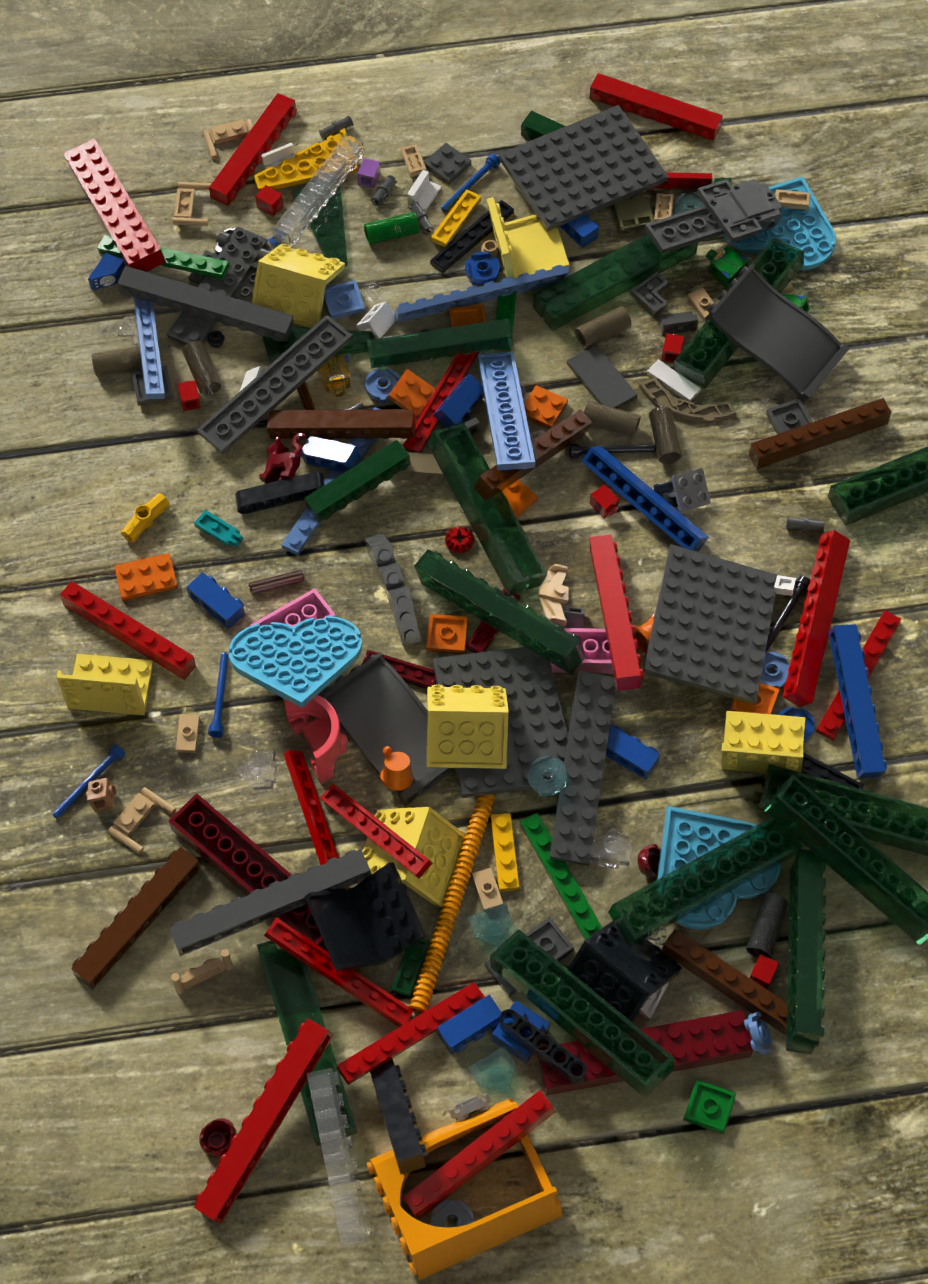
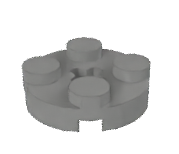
M488 1093L482 1094L484 1099H478L476 1096L456 1105L457 1110L455 1111L450 1108L451 1118L462 1121L469 1118V1113L473 1111L480 1113L489 1109L491 1100Z

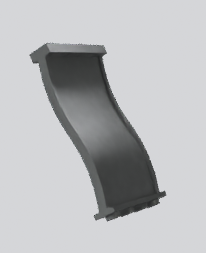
M752 263L748 268L745 266L738 273L741 276L738 280L734 278L728 285L730 288L728 292L724 290L717 298L720 300L717 305L713 303L707 310L709 314L705 319L707 321L710 319L738 347L779 376L798 395L803 404L810 398L850 348L846 344L842 345L814 317L775 290L755 270V265Z
M381 652L371 655L364 664L355 666L347 676H341L334 685L326 687L319 693V696L326 699L333 706L338 715L339 724L379 776L384 769V747L389 746L392 748L391 753L403 752L409 756L414 778L413 783L405 790H392L400 798L404 806H407L456 770L455 768L426 766L428 711L403 678L383 658Z

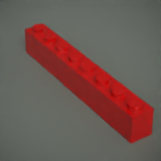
M597 73L590 86V99L612 107L619 105L622 110L706 139L714 141L721 128L723 118L721 114Z
M279 93L276 94L209 186L211 199L229 206L232 200L236 199L239 190L245 186L249 176L253 175L257 165L261 164V155L271 150L272 144L279 139L283 129L287 128L290 119L295 117L297 108L294 99Z
M71 581L60 594L65 607L181 679L185 680L196 667L192 654L75 582Z
M539 1090L402 1198L414 1215L420 1219L556 1113L554 1107L542 1091Z

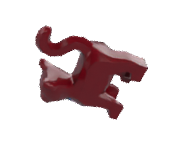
M298 433L293 437L292 447L295 449L294 452H288L289 448L281 443L280 437L276 438L275 443L267 448L269 458L266 461L265 472L259 475L262 482L265 484L275 482L279 474H281L279 481L295 476L300 466L302 446L299 444V441L307 437L306 434Z

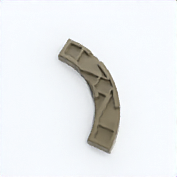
M656 377L639 384L644 395L657 407L666 406L671 408L673 416L684 420L710 423L729 420L737 415L729 400L696 405L693 402L681 398L677 399L672 396L659 383Z

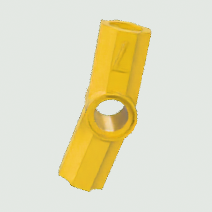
M158 493L145 505L138 506L135 509V515L121 531V535L127 541L135 542L146 528L153 525V520L170 506V502L162 493Z

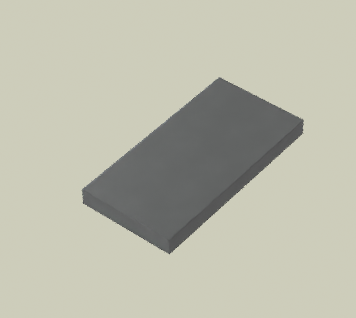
M597 344L567 360V365L598 403L606 405V407L618 409L637 398V393Z
M548 917L485 962L484 966L510 997L573 952L575 947L554 921Z

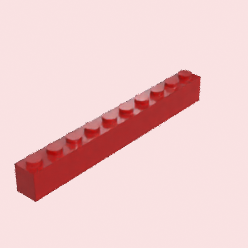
M836 530L822 534L819 539L820 543L815 556L816 559L812 569L807 597L804 602L802 617L800 618L795 647L792 651L787 680L784 685L783 698L798 707L813 703L850 540Z
M612 534L589 537L590 554L617 691L641 688V680H644L643 668H639V665H641L640 653L636 654L638 643L637 639H633V636H635L634 624L630 625L632 615L631 610H627L629 608L628 596H624L626 594L625 582H621L623 580L622 568H618L620 566V556L616 555L618 553L617 542H613Z
M308 1018L306 1022L300 1025L298 1035L288 1045L285 1057L277 1063L274 1075L265 1083V1090L255 1100L250 1115L244 1118L241 1130L232 1138L230 1148L227 1153L221 1156L215 1173L213 1172L209 1176L206 1188L197 1196L195 1209L220 1224L223 1222L333 1038L334 1034Z

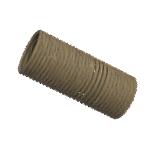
M620 306L577 327L575 335L579 344L586 349L631 327V318L628 311Z
M192 341L186 344L182 352L194 380H196L200 394L204 396L216 394L221 389L222 383L202 341Z
M138 346L128 349L124 348V350L117 349L92 353L93 369L96 376L142 369L140 348Z
M591 401L587 402L584 409V414L592 421L591 426L635 437L640 423V415L614 407H606V405Z
M666 406L656 407L649 412V419L658 460L663 464H672L677 462L682 456L672 410Z

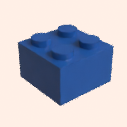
M515 1000L510 1009L519 1013L547 1035L550 1031V1023ZM506 1018L504 1020V1023L507 1025H511L515 1022L511 1018ZM498 1024L492 1033V1042L527 1064L533 1054L506 1035ZM522 1031L520 1035L527 1038L531 1036V1033L529 1031Z

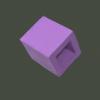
M363 158L357 173L358 185L375 188L381 173L379 161Z

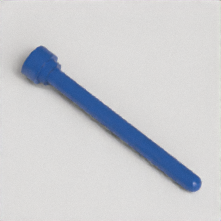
M493 153L486 158L485 165L442 205L441 210L446 212L460 199L466 189L469 190L490 169H496L501 164L498 156Z
M223 652L220 658L214 719L208 728V735L214 738H220L224 735V726L221 723L229 656L226 652Z
M114 744L109 749L110 752L106 759L53 812L54 818H59L88 789L90 781L96 780L114 761L121 760L126 755L118 745Z

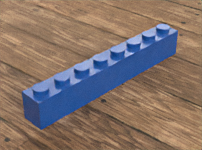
M602 446L590 448L582 460L587 467L680 546L693 551H700L709 536Z
M856 624L834 625L829 631V638L857 779L878 778L886 772L887 763L883 759V743L879 739V724L875 719L876 709L871 699L872 689L868 684V669L864 664L865 654L860 645L861 634L857 630Z

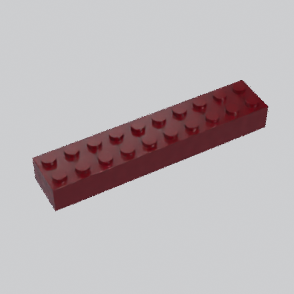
M197 793L168 820L171 830L246 896L256 889L262 890L269 887L273 882L287 880L292 875ZM308 904L277 916L278 919L324 949L326 947Z
M739 1010L560 1044L562 1047L586 1065V1078L582 1084L574 1085L538 1059L545 1095L548 1096L750 1058L753 1049L750 1034L744 1024V1011ZM546 1046V1047H541V1048H538V1049H540V1050H546V1049H548V1046ZM562 1056L554 1058L557 1063L565 1062ZM579 1069L571 1071L574 1076L582 1075V1071Z

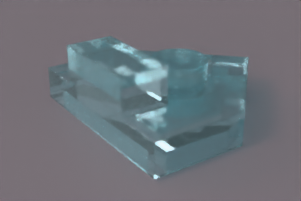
M506 903L467 917L475 938L499 949L502 948L513 923Z
M503 1046L471 1065L468 1069L478 1086L508 1094L515 1063L506 1047Z

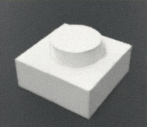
M777 575L774 586L776 594L793 596L796 578Z

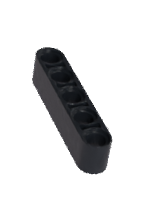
M312 472L239 490L235 493L237 511L240 514H248L305 500V497L325 485L323 474Z
M506 1009L501 1013L499 1026L506 1035L570 1083L579 1085L584 1082L587 1067L580 1059L516 1011ZM506 1018H511L515 1022L511 1025H507L504 1023V1020ZM522 1031H529L531 1036L525 1038L520 1033ZM544 1043L548 1046V1049L540 1050L537 1045ZM562 1056L565 1062L557 1063L554 1058ZM579 1069L582 1071V1075L574 1076L571 1071Z

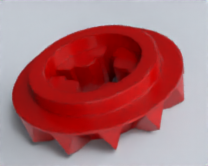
M459 525L457 528H451L445 536L446 547L454 553L469 551L475 541L472 531H469L467 527L462 528ZM458 535H460L461 538H463L461 544H459L458 542Z

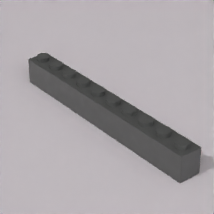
M125 266L117 283L119 292L125 296H133L141 301H150L158 306L170 307L175 311H183L191 316H200L208 321H217L225 326L237 327L242 331L254 332L259 336H267L275 341L287 342L294 326L293 315Z
M351 850L343 857L329 859L326 864L312 866L304 873H295L289 876L287 880L273 882L269 887L262 890L256 889L248 896L243 898L236 897L231 900V903L217 905L206 913H197L192 919L187 921H178L169 930L178 953L182 956L306 905L308 903L305 896L310 892L343 889L357 884L369 877L371 870L362 850Z

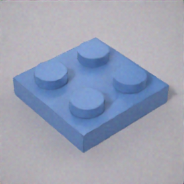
M356 280L325 288L324 300L331 319L365 312Z

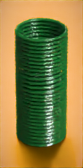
M409 212L364 223V232L368 244L372 245L382 241L419 233V223L415 212Z

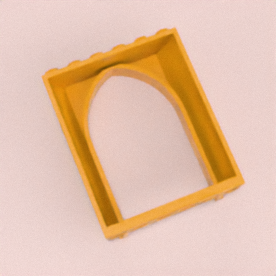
M508 1098L490 1106L489 1109L483 1112L471 1114L467 1119L455 1121L421 1136L422 1141H419V1144H424L426 1152L429 1154L441 1146L501 1121L515 1110L518 1105L516 1101L513 1102L512 1098ZM529 1135L522 1138L519 1143L542 1192L473 1223L459 1227H436L425 1224L410 1216L401 1207L402 1190L410 1172L400 1175L393 1149L369 1159L366 1166L370 1175L375 1174L374 1184L379 1195L383 1194L384 1196L382 1197L384 1209L387 1215H392L390 1218L392 1228L396 1235L400 1234L401 1236L399 1238L400 1246L404 1256L408 1254L411 1262L408 1265L413 1276L417 1275L419 1280L424 1279L562 1217L561 1204L556 1197L558 1195L556 1187L551 1186Z

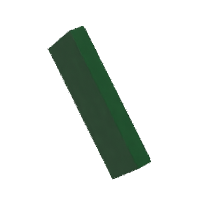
M423 938L405 950L391 988V993L411 999L431 940Z

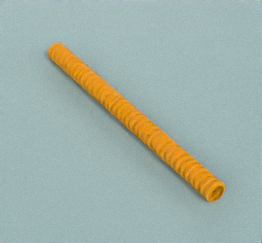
M493 794L478 796L476 799L477 803H475V808L473 809L474 814L471 815L470 825L467 827L468 830L466 831L464 842H462L463 847L460 849L461 853L458 855L459 858L456 861L457 864L451 876L452 881L449 882L450 887L447 888L448 892L444 899L445 904H442V910H440V915L438 916L439 921L436 922L437 927L434 928L435 933L432 934L433 938L428 947V956L425 957L426 962L423 963L424 968L421 969L422 974L419 975L420 980L417 981L418 986L415 987L416 992L413 993L414 998L411 999L412 1004L409 1005L416 1013L422 1014L427 1011L426 1007H429L428 1002L431 1001L430 996L433 995L432 990L435 988L434 984L437 982L436 978L439 976L438 972L443 964L441 960L444 959L443 954H446L445 948H448L449 937L452 936L451 931L454 929L453 925L456 923L455 919H457V914L461 907L460 902L463 901L464 891L467 889L466 885H468V879H470V874L472 873L471 868L474 867L475 857L478 855L477 851H479V846L485 833L484 829L487 827L486 824L492 811L491 807L494 805L495 796Z

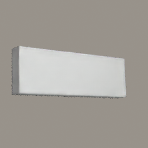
M659 359L647 370V375L652 378L656 377L660 384L686 401L691 402L701 391L700 387Z

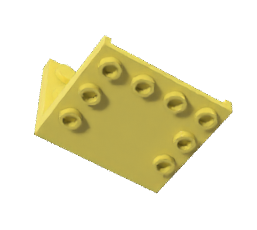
M493 197L487 199L493 232L507 277L514 279L524 273L531 275L535 274L537 270L545 269L547 271L557 265H562V267L568 266L570 269L558 227L546 231L536 215L504 223L499 203L495 204Z
M281 244L258 261L252 304L293 315L294 324L312 328L320 321L326 285L344 270L345 263L340 262L337 258L329 259L319 253L311 254L305 249H293L290 245Z
M77 654L73 675H63L62 671L58 670L56 678L68 709L145 715L154 662L153 660Z
M432 685V687H427L426 766L506 769L509 713L506 688L500 686L483 688L478 685L471 686V688H463L461 685H453L451 687Z
M726 711L724 743H722L721 750L722 769L801 776L805 717Z
M431 807L377 810L375 814L377 819L427 857L433 864L419 879L367 837L362 852L371 870V875L387 863L394 862L403 884L414 890L435 907H442L446 898L445 895L448 892L447 888L450 887L449 882L451 881L453 870H455L456 861L459 858L458 855L461 853L460 849L463 847L462 842H464L466 835Z

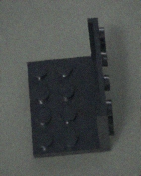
M394 862L387 863L352 888L310 892L305 896L336 972L385 964L426 937Z
M619 916L584 941L557 985L616 1034L627 1032L648 998L679 974L682 967L677 964L676 960L661 951L660 947L645 938L644 934L634 929L628 921Z

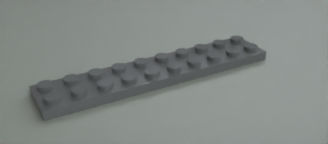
M326 315L197 429L198 434L220 453L224 454L353 339L352 335Z
M578 671L549 859L585 866L590 864L616 688L615 677Z

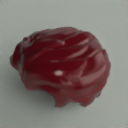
M656 844L644 847L638 854V868L648 879H656L658 876L661 848Z
M217 1118L208 1123L201 1130L199 1136V1143L203 1152L208 1155L211 1154L216 1158L227 1153L232 1138L237 1134L236 1128L226 1118Z

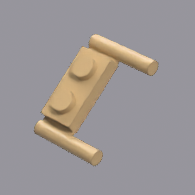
M242 119L210 127L211 130H204L203 135L211 158H218L214 144L246 137L253 127L251 119H247L245 122Z
M178 182L173 225L208 226V219H195L192 216L195 190H209V186L212 183Z
M144 787L141 793H138L113 822L114 825L109 828L108 833L138 854H141L144 847L129 838V836L156 804L171 815L176 812V808Z
M227 949L221 951L223 961H220L219 957L216 959L211 958L198 968L186 970L181 975L182 981L178 973L172 974L171 979L177 994H183L184 989H189L223 972L225 969L231 970L233 964L229 951Z

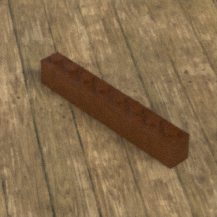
M884 398L753 442L750 446L749 457L755 468L759 469L887 425L892 412Z
M414 409L272 410L269 413L267 430L270 439H276L277 437H280V439H293L298 433L306 434V438L313 436L328 439L414 438L416 418Z
M578 410L531 442L535 458V468L586 435L592 421L581 410ZM497 465L479 476L473 489L485 501H488L535 468L497 470Z
M179 847L177 851H173L169 855L168 861L163 866L161 865L157 868L153 878L150 881L147 880L142 885L141 891L136 896L134 895L130 898L128 906L115 915L114 921L110 926H106L101 931L100 937L88 945L84 955L74 961L71 968L73 974L93 990L201 868L199 860L182 847Z
M677 929L673 930L663 944L662 951L670 958L676 960L678 964L751 1013L759 1012L762 1015L759 1017L800 1046L812 1030L815 1021Z

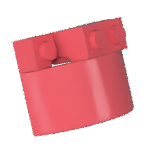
M319 695L315 696L303 708L283 698L286 718L294 735L303 733L315 757V760L311 761V767L319 783L333 778V770L336 769L334 763L340 754L347 752L346 744L348 743L345 733H340L339 719L335 709L326 699ZM309 716L316 717L313 721L309 722Z

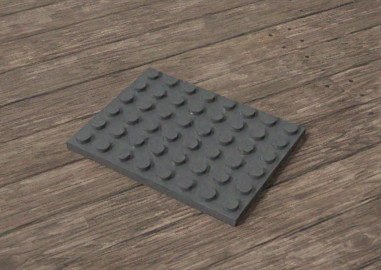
M619 105L498 154L500 162L546 231L667 182L669 178Z
M670 544L643 672L755 705L776 595L774 586L777 574Z
M545 644L432 659L437 685H442L443 687L461 685L463 688H471V686L475 685L482 686L483 688H491L492 686L506 688L509 712L506 769L455 768L462 798L560 785L568 733Z

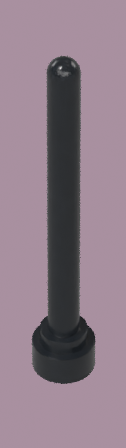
M577 443L570 444V458H578L582 454H587L591 447H582ZM655 445L602 446L609 453L656 451Z
M802 575L797 578L793 596L789 599L768 634L765 652L770 648L801 594L808 591L809 578Z

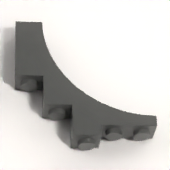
M383 534L365 538L368 555L385 589L402 646L405 647L422 642L410 590L405 585L401 568L395 561L391 543Z

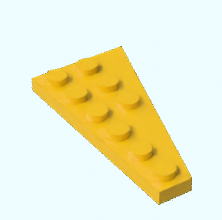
M344 128L335 136L330 135L325 141L315 143L296 153L293 158L289 160L286 158L281 161V164L275 167L271 166L254 175V180L259 193L265 185L276 190L358 172V166Z

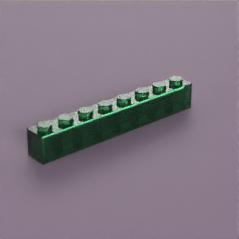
M509 318L367 340L371 368H382L384 366L400 365L421 360L452 357L459 354H471L473 352L489 351L498 348L503 349L512 346V332Z

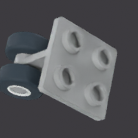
M703 468L674 475L671 477L672 480L657 483L653 486L654 491L658 494L661 493V497L673 507L678 506L679 512L711 503Z

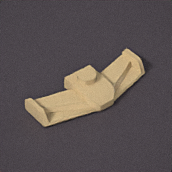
M554 564L548 569L542 586L539 588L538 595L546 622L562 627L566 626L567 620L565 619L561 604H567L569 587L562 585L568 571V567L564 565Z

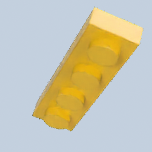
M466 189L431 236V241L443 247L449 245L481 202V196Z
M511 813L491 814L499 892L519 890Z

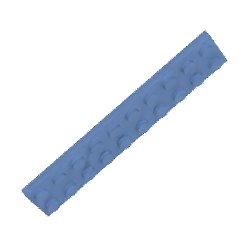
M562 265L552 267L551 270L540 269L531 275L524 273L519 275L518 278L512 279L507 277L498 283L494 281L487 282L482 287L475 285L468 287L465 291L454 290L445 296L438 294L433 296L432 299L426 300V298H421L412 304H409V302L401 303L396 308L395 320L396 323L448 311L449 308L463 307L497 299L499 295H502V297L512 295L515 291L521 293L565 282L569 274L568 266L562 267Z
M514 352L478 354V364L497 470L535 468V458Z

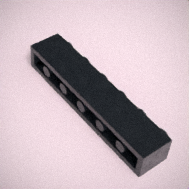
M392 1058L372 1070L370 1075L401 1175L426 1167L424 1158L428 1156L424 1144H419V1141H422L419 1128H414L417 1121L414 1111L409 1112L412 1105L409 1096H404V1093H407L404 1080H399L402 1077L400 1067L394 1064Z

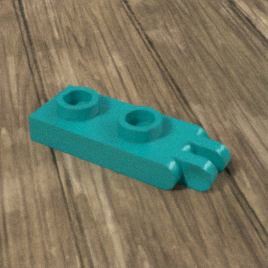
M204 510L194 522L196 528L226 546L231 544L237 547L239 545L237 541L242 542L244 539L239 534L240 531L207 510Z

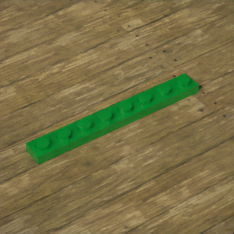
M104 235L97 247L99 253L122 257L111 237ZM160 247L166 263L160 266L220 279L225 277L230 267L229 261Z
M533 814L521 820L520 826L582 937L586 940L602 929V926L566 862L549 859L552 837L539 814Z

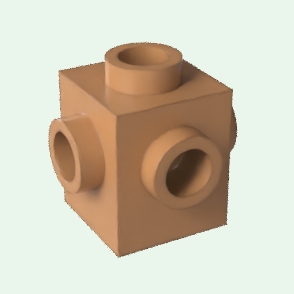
M108 778L89 782L86 798L95 812L114 808V796L117 794L116 788L110 783Z

